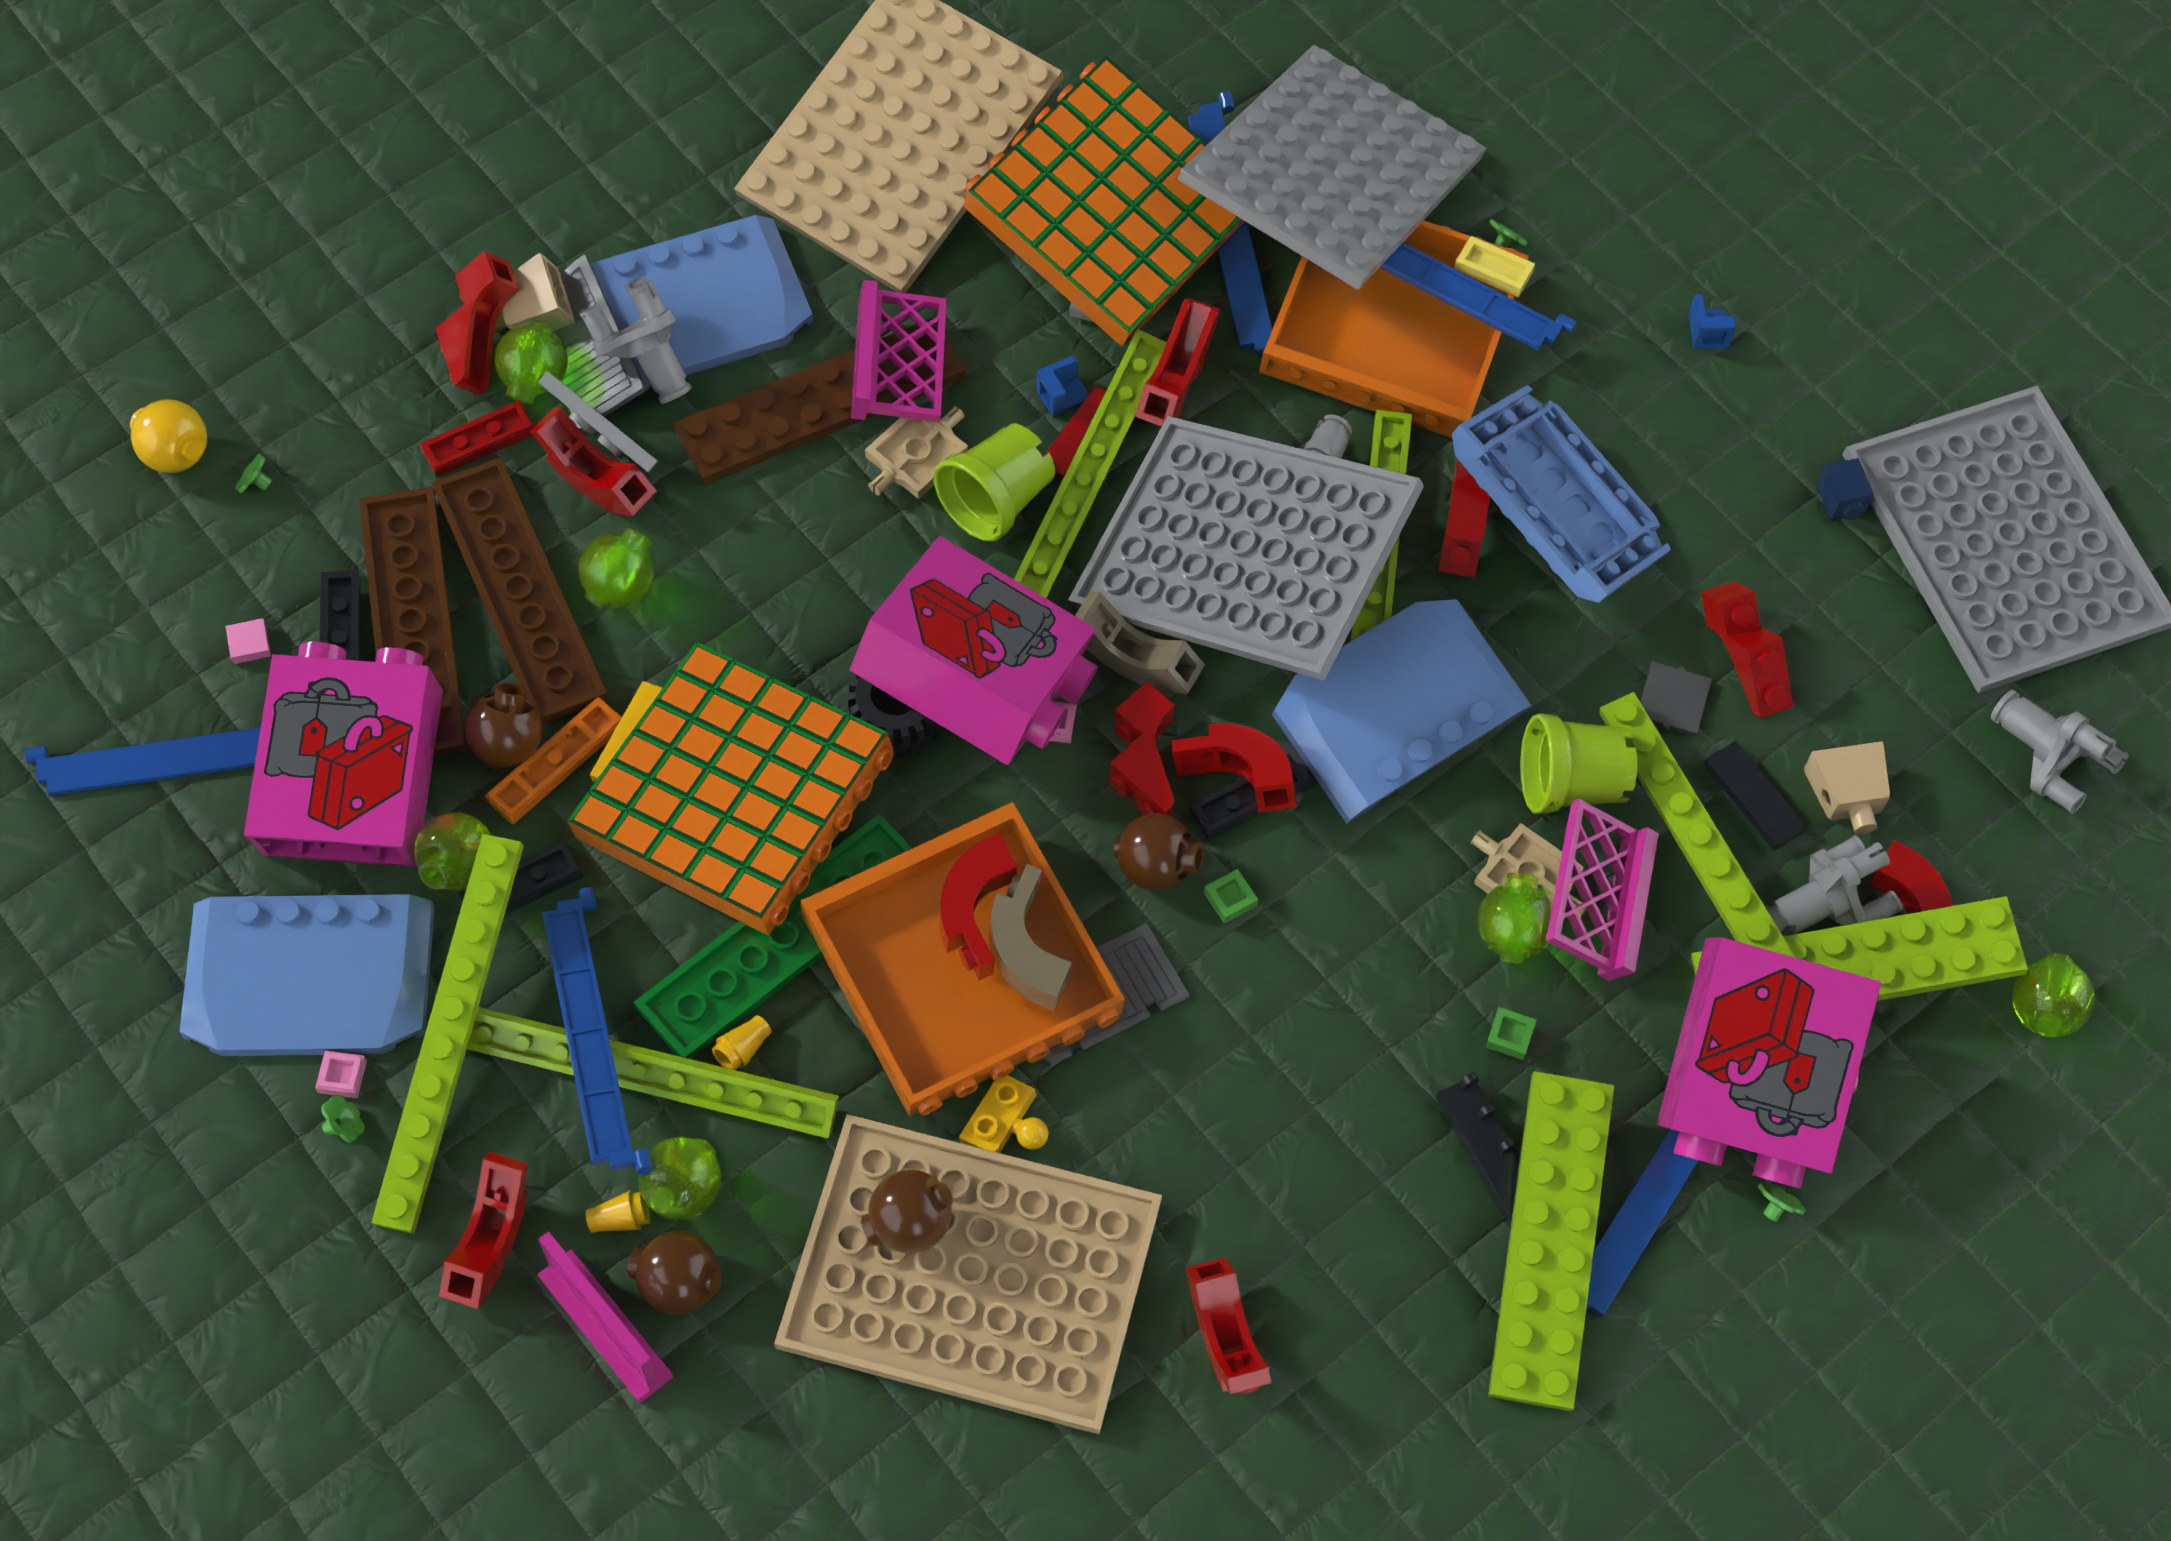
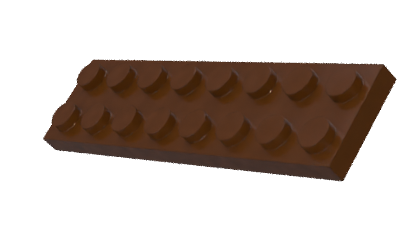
M935 316L925 321L928 323L931 320H933ZM915 324L903 330L910 335L920 327ZM895 333L881 338L889 347L901 341ZM927 334L915 340L925 352L936 346V343ZM946 335L942 388L966 378V369ZM908 346L896 353L906 364L918 358ZM855 349L673 422L674 431L703 485L710 484L862 421L851 418ZM889 358L878 365L888 377L900 370ZM925 363L913 370L924 382L934 376V372ZM906 375L895 382L905 394L917 387ZM887 388L876 394V402L892 404L898 400ZM922 392L921 394H919L918 396H916V397L913 398V399H916V398H918V397H921V396H923V395H925V394ZM867 413L866 419L877 414Z
M499 457L431 482L517 683L526 688V698L538 709L542 724L545 725L581 711L597 697H600L603 701L609 700L605 687L502 458Z
M433 487L359 498L376 652L378 649L391 647L411 650L423 656V666H429L443 689L434 757L467 752Z

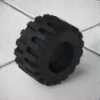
M856 675V679H851L849 684L850 693H848L849 714L888 732L895 759L903 758V753L909 752L910 756L919 754V747L922 746L926 750L932 745V738L937 739L940 735L941 725L914 709L901 715H889L881 712L876 708L878 704L893 696Z

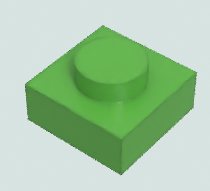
M1238 869L1204 886L1205 896L1224 924L1257 907L1258 899Z
M1498 1007L1485 1048L1524 1060L1537 1019Z

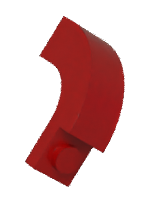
M553 407L530 431L548 453L545 459L554 470L578 492L608 511L619 515L634 516L656 492V489L636 464L617 462L591 444L562 407Z
M1458 459L1452 482L1450 507L1438 571L1475 578L1490 496L1479 487L1474 477Z
M1215 723L1208 724L1209 736L1171 741L1177 777L1211 772L1235 773L1246 778L1254 787L1258 813L1297 808L1292 770L1288 757L1279 744L1266 734L1243 725Z
M1000 833L977 843L955 862L944 882L940 900L939 926L946 952L948 953L959 948V955L965 968L968 971L973 969L979 981L994 974L995 959L975 922L974 911L985 896L1011 884L1014 875H1017V865Z
M1894 840L1887 851L1890 864L1878 869L1868 886L1883 894L1890 890L1894 891L1907 914L1953 906L1948 888L1936 869L1920 854Z
M490 1151L483 1158L473 1213L459 1244L444 1261L439 1297L478 1309L493 1289L510 1254L523 1217L528 1191L524 1190L528 1163Z
M1226 1257L1186 1267L1199 1327L1210 1362L1223 1392L1228 1390L1230 1394H1246L1256 1391L1262 1385L1270 1384L1269 1368L1257 1350L1250 1334L1241 1303L1236 1273Z

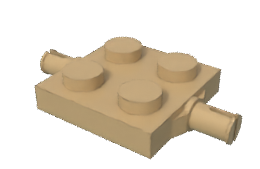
M953 406L939 422L900 417L865 449V457L882 471L879 476L868 484L870 490L879 496L889 485L896 483L920 499L934 486L935 468L953 452L958 454L968 451V445L956 437L952 431V428L964 419L963 412L960 409L958 410V407Z
M1522 823L1519 824L1509 837L1499 843L1479 830L1472 839L1471 844L1489 855L1486 866L1476 876L1474 884L1538 929L1552 910L1562 851ZM1578 863L1581 872H1583L1584 867ZM1573 882L1570 884L1568 893L1576 907L1583 902L1570 894ZM1586 907L1578 911L1580 918L1587 911Z

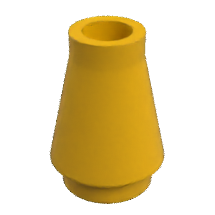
M756 1015L750 1021L716 1039L717 1044L712 1048V1053L722 1067L732 1070L744 1069L763 1041L772 1033V1030L762 1017Z
M629 1190L596 1207L586 1209V1221L591 1233L641 1230V1225L650 1223V1212L644 1193L642 1191L634 1193L632 1190Z

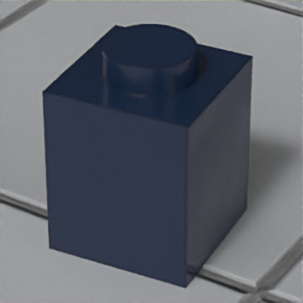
M1859 458L1824 465L1816 483L1831 521L1842 518L1852 520L1865 514L1874 495Z

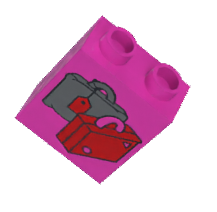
M939 536L870 618L849 671L1008 766L1026 740L1041 749H1044L1066 713L1065 708L1055 703L1059 696L1076 705L1086 691L1098 666L1082 656L1096 628Z
M305 642L300 644L298 656L272 654L244 836L263 856L418 867L443 689L429 666H423V656L411 650L389 647L377 650L375 662L346 660L347 652L345 649L323 642Z
M1723 937L1706 938L1656 1123L1658 1126L1679 1131L1673 1153L1722 1167L1727 1145L1758 1153L1753 1176L1800 1189L1806 1167L1832 1174L1882 982Z

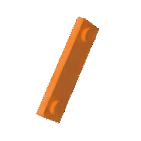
M597 697L538 748L530 758L522 762L485 795L486 801L507 821L514 825L610 740L622 717L600 697Z

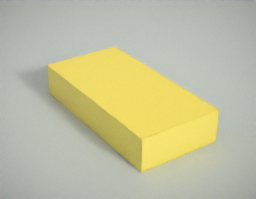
M1471 236L1458 256L1454 269L1519 297L1533 274L1535 263Z

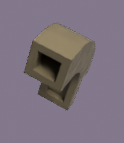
M1100 591L1089 592L1075 615L1096 628L1086 649L1107 667L1140 685H1144L1148 681L1161 692L1188 694L1205 666L1185 640H1161L1134 628L1118 613Z
M1027 864L1022 876L1014 875L1007 896L998 892L996 894L991 913L990 946L995 963L1009 985L1026 999L1055 1011L1068 981L1072 962L1040 949L1031 940L1026 931L1024 919L1040 885L1042 869Z

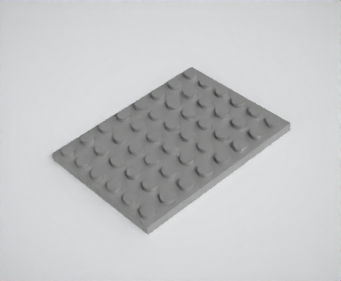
M1313 45L1181 169L1178 180L1359 290L1480 161L1486 147L1476 142L1471 136L1464 135L1447 125L1444 120L1422 110L1414 102L1402 98L1389 90L1385 85L1377 83L1360 73L1357 68L1345 64L1332 56L1328 51Z
M2038 386L1845 447L1842 454L1845 460L1859 458L1874 493L1870 502L1873 510L1978 694L2171 628V604Z
M1167 416L1068 601L1074 608L1079 609L1089 592L1100 591L1129 624L1325 681L1424 485L1420 478Z

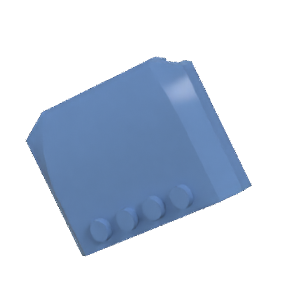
M753 215L591 263L621 331L639 320L637 317L639 312L624 286L635 279L639 280L641 276H646L647 281H653V285L665 308H670L676 319L670 330L672 337L668 341L686 376L786 346L794 339L793 334L805 323L807 326L813 323L812 311L773 218ZM634 357L633 359L645 386L650 387L651 385L637 358Z
M1526 385L1460 424L1452 433L1455 457L1474 477L1479 487L1488 493L1500 507L1502 513L1514 523L1525 536L1526 541L1540 553L1552 571L1560 576L1573 593L1579 598L1599 603L1660 560L1671 550L1668 543L1663 547L1655 531L1660 527V524L1654 513L1562 408L1551 400L1546 404L1541 403L1529 395L1533 389Z
M1453 599L1415 602L1344 645L1325 681L1299 673L1296 674L1273 711L1272 716L1347 824L1378 805L1382 799L1496 728L1500 729L1521 716L1532 706L1458 600Z
M410 894L209 897L194 903L179 1030L181 1036L190 1042L193 1040L208 1047L211 1052L220 1056L324 1055L325 1051L347 1054H384L395 1049V1044L414 1035L416 1038L425 1035L435 909L432 900Z

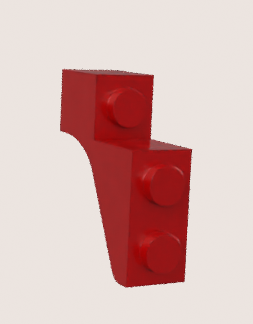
M483 251L455 275L460 290L459 295L464 305L435 328L440 342V350L445 357L450 371L449 377L456 387L478 395L487 390L490 382L496 320L506 302L519 291L510 262L486 251Z
M1188 297L1183 301L1160 361L1152 376L1144 384L1135 417L1159 426L1164 424L1167 416L1180 418L1189 386L1201 375L1220 313L1219 308Z
M1736 581L1702 591L1701 595L1707 627L1714 630L1725 643L1754 715L1762 718L1794 707L1783 639L1777 634L1761 627L1755 591Z
M1148 681L1115 709V731L1125 743L1130 745L1110 762L1109 780L1112 788L1120 796H1128L1137 804V808L1142 816L1153 813L1172 816L1174 797L1156 742L1161 734L1173 723L1175 705Z

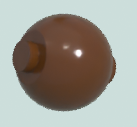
M512 682L498 683L495 692H490L480 697L471 706L466 716L464 730L470 749L488 767L503 770L526 761L534 754L541 742L543 724L540 713L536 706L526 698V688Z
M1153 813L1135 819L1125 828L1122 835L1117 836L1114 844V857L1118 858L1123 874L1131 883L1148 891H1165L1179 885L1188 873L1198 874L1200 872L1204 859V847L1202 843L1193 842L1189 830L1179 820L1166 814Z
M906 1169L894 1172L884 1178L871 1195L868 1207L869 1213L864 1215L861 1221L864 1234L873 1245L878 1246L883 1243L888 1248L900 1253L911 1254L928 1250L943 1238L949 1228L952 1216V1193L945 1183L940 1182L934 1176L924 1171Z
M670 1231L652 1239L645 1247L637 1246L632 1251L628 1260V1276L636 1280L638 1290L643 1299L655 1310L665 1314L684 1315L694 1312L704 1306L712 1295L718 1292L721 1286L722 1273L719 1270L716 1254L704 1239L690 1232Z

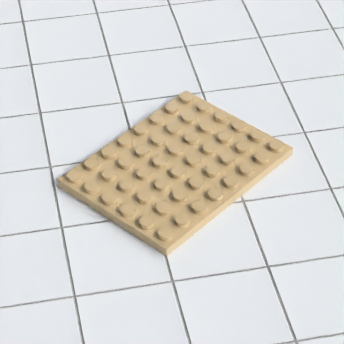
M875 0L735 186L734 190L741 198L896 292L906 293L966 212L963 204L967 195L965 191L967 184L977 174L983 176L990 170L988 165L999 152L1002 151L1006 154L1013 147L1011 143L1020 131L1027 129L1063 80V73L1058 68L939 0Z
M847 1114L774 1342L775 1349L1100 1435L1162 1201V1195ZM906 1169H915L931 1174L948 1186L953 1197L951 1222L943 1238L930 1249L911 1254L894 1251L883 1243L878 1246L873 1245L865 1236L861 1223L862 1217L869 1213V1201L876 1186L888 1175Z

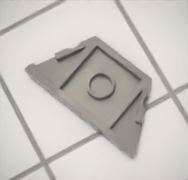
M548 371L539 380L538 383L573 411L569 416L570 419L592 436L597 431L602 434L597 441L621 459L626 454L648 473L658 461Z

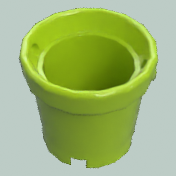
M1016 423L1010 424L967 452L958 454L953 452L935 468L934 485L937 496L949 516L969 535L984 542H997L1012 528L1017 514L1045 486L1054 480L1055 467L1050 453L1042 457L1036 448L1042 443L1038 436L1024 426Z
M1541 713L1533 715L1524 732L1520 756L1521 785L1527 807L1534 814L1557 812L1561 807L1571 806V802L1577 799H1581L1590 805L1627 803L1629 798L1622 796L1623 792L1634 791L1637 777L1636 747H1626L1624 737H1633L1632 732L1627 727L1562 721L1558 716Z

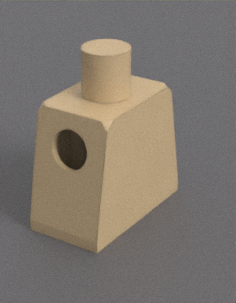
M538 253L513 271L519 291L501 309L496 320L494 332L497 333L508 327L520 338L528 340L575 323L559 269L541 253Z
M1883 742L1812 751L1804 767V772L1827 818L1833 821L1850 818L1854 832L1857 835L1868 834L1876 830L1878 826L1874 815L1883 811L1890 798Z

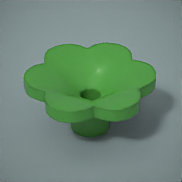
M1493 219L1490 220L1489 223L1498 233V237L1493 244L1505 248L1508 247L1510 242L1520 243L1524 246L1527 245L1528 242L1523 237L1514 233L1503 224Z
M260 453L245 468L241 479L236 484L235 489L239 493H243L252 484L264 491L271 483L272 479L261 472V467L266 458Z
M334 1095L322 1105L321 1112L326 1118V1122L322 1124V1129L326 1135H337L345 1142L351 1143L364 1133L365 1125L359 1118L360 1111L354 1103L346 1102L340 1095Z
M1765 1182L1759 1183L1758 1188L1770 1201L1763 1213L1771 1220L1778 1221L1784 1210L1801 1215L1805 1213L1806 1208L1801 1205V1201L1795 1196L1786 1193L1777 1185L1771 1183L1768 1185Z

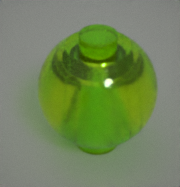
M532 320L530 325H519L512 328L500 339L496 347L494 361L500 380L507 386L506 397L533 405L536 395L549 393L547 389L538 383L547 371L560 382L563 380L568 365L567 352L561 339L556 334L551 333L552 326Z
M630 526L626 528L622 535L607 533L592 540L583 550L578 564L579 580L582 587L587 591L585 598L602 609L605 605L613 608L625 607L640 600L649 590L654 576L653 560L648 553L653 542Z
M461 812L444 813L428 821L417 836L414 850L415 861L422 882L436 890L458 891L467 889L482 834L491 835L487 827L477 818Z
M1507 873L1506 883L1493 888L1480 904L1477 915L1479 934L1486 946L1494 953L1500 955L1501 961L1515 964L1523 963L1524 958H1530L1539 954L1549 945L1546 937L1553 903L1546 893L1537 889L1538 877L1534 875Z
M2061 953L2047 954L2042 959L2028 965L2026 975L2018 976L2012 989L2013 1008L2022 1024L2032 1032L2045 1037H2063L2082 1028L2090 1018L2095 1004L2094 988L2087 974L2074 964L2070 957Z
M672 1137L660 1141L649 1150L653 1170L647 1175H638V1185L641 1196L650 1209L665 1218L684 1220L703 1213L711 1206L720 1189L721 1170L716 1159V1153L707 1141L699 1138Z

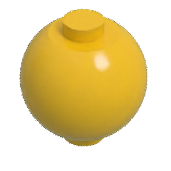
M171 399L158 400L144 408L138 409L130 420L133 449L138 458L153 470L163 473L182 472L195 465L204 454L207 445L205 423L198 412L186 403Z

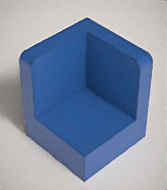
M1695 294L1688 313L1693 349L1729 348L1736 329L1734 316H1726L1723 309H1705L1703 295Z
M1074 355L1037 371L1036 392L1053 418L1081 406L1089 396L1088 391L1078 377V360Z

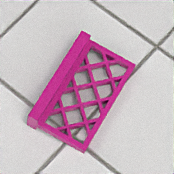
M863 280L858 303L851 408L852 419L865 420L867 413L934 422L940 421L946 298L877 289V281ZM882 302L896 304L902 312L891 318L882 309ZM922 308L938 310L936 318L927 323L917 311ZM908 317L920 327L910 335L898 325ZM889 329L901 339L892 347H889L880 338V335ZM925 334L936 343V346L927 352L915 342V340ZM906 346L918 356L909 364H906L896 354ZM888 358L900 369L889 377L878 367L880 363ZM923 363L934 372V376L925 382L913 371ZM905 375L917 386L907 394L895 384L896 381ZM887 388L898 399L892 404L876 402V394ZM923 392L933 402V409L918 407L912 399Z
M1577 799L1571 802L1546 941L1598 967L1597 975L1611 981L1635 973L1659 833L1648 827L1638 831L1583 800ZM1582 816L1589 818L1596 834L1587 837L1581 824ZM1611 831L1622 836L1619 853H1617L1608 834ZM1597 838L1607 857L1602 862H1599L1590 843ZM1579 847L1589 866L1583 872H1581L1575 859L1576 849ZM1609 863L1615 874L1612 888L1602 869L1603 866ZM1590 873L1593 874L1601 891V894L1593 897L1584 876ZM1573 882L1583 901L1582 904L1576 907L1568 893L1570 884ZM1602 898H1604L1609 908L1607 922L1604 921L1596 904ZM1585 907L1595 926L1594 929L1588 932L1578 914V911ZM1568 917L1577 936L1573 940L1561 934L1563 920ZM1598 933L1603 943L1601 955L1596 953L1589 938Z
M548 1231L538 1239L549 1264L547 1268L537 1274L540 1281L639 1404L673 1378L671 1371L573 1250L570 1249L565 1252Z

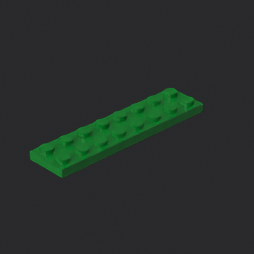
M879 813L832 849L822 863L818 862L810 874L808 886L801 894L797 893L789 905L786 919L779 926L776 925L769 936L738 921L634 1001L635 1009L677 1056L687 1059L694 1058L718 1037L726 1033L823 957L802 917L801 900L913 848Z

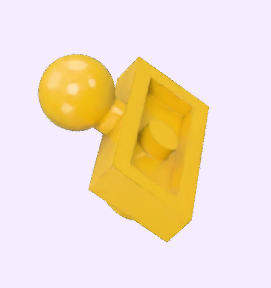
M1009 1075L995 1080L959 1136L960 1143L1001 1153L1007 1141L1014 1133L1022 1147L1029 1150L1041 1148L1047 1142L1049 1136L1047 1125L1041 1119L1035 1117L1022 1119L1037 1096L1035 1089Z

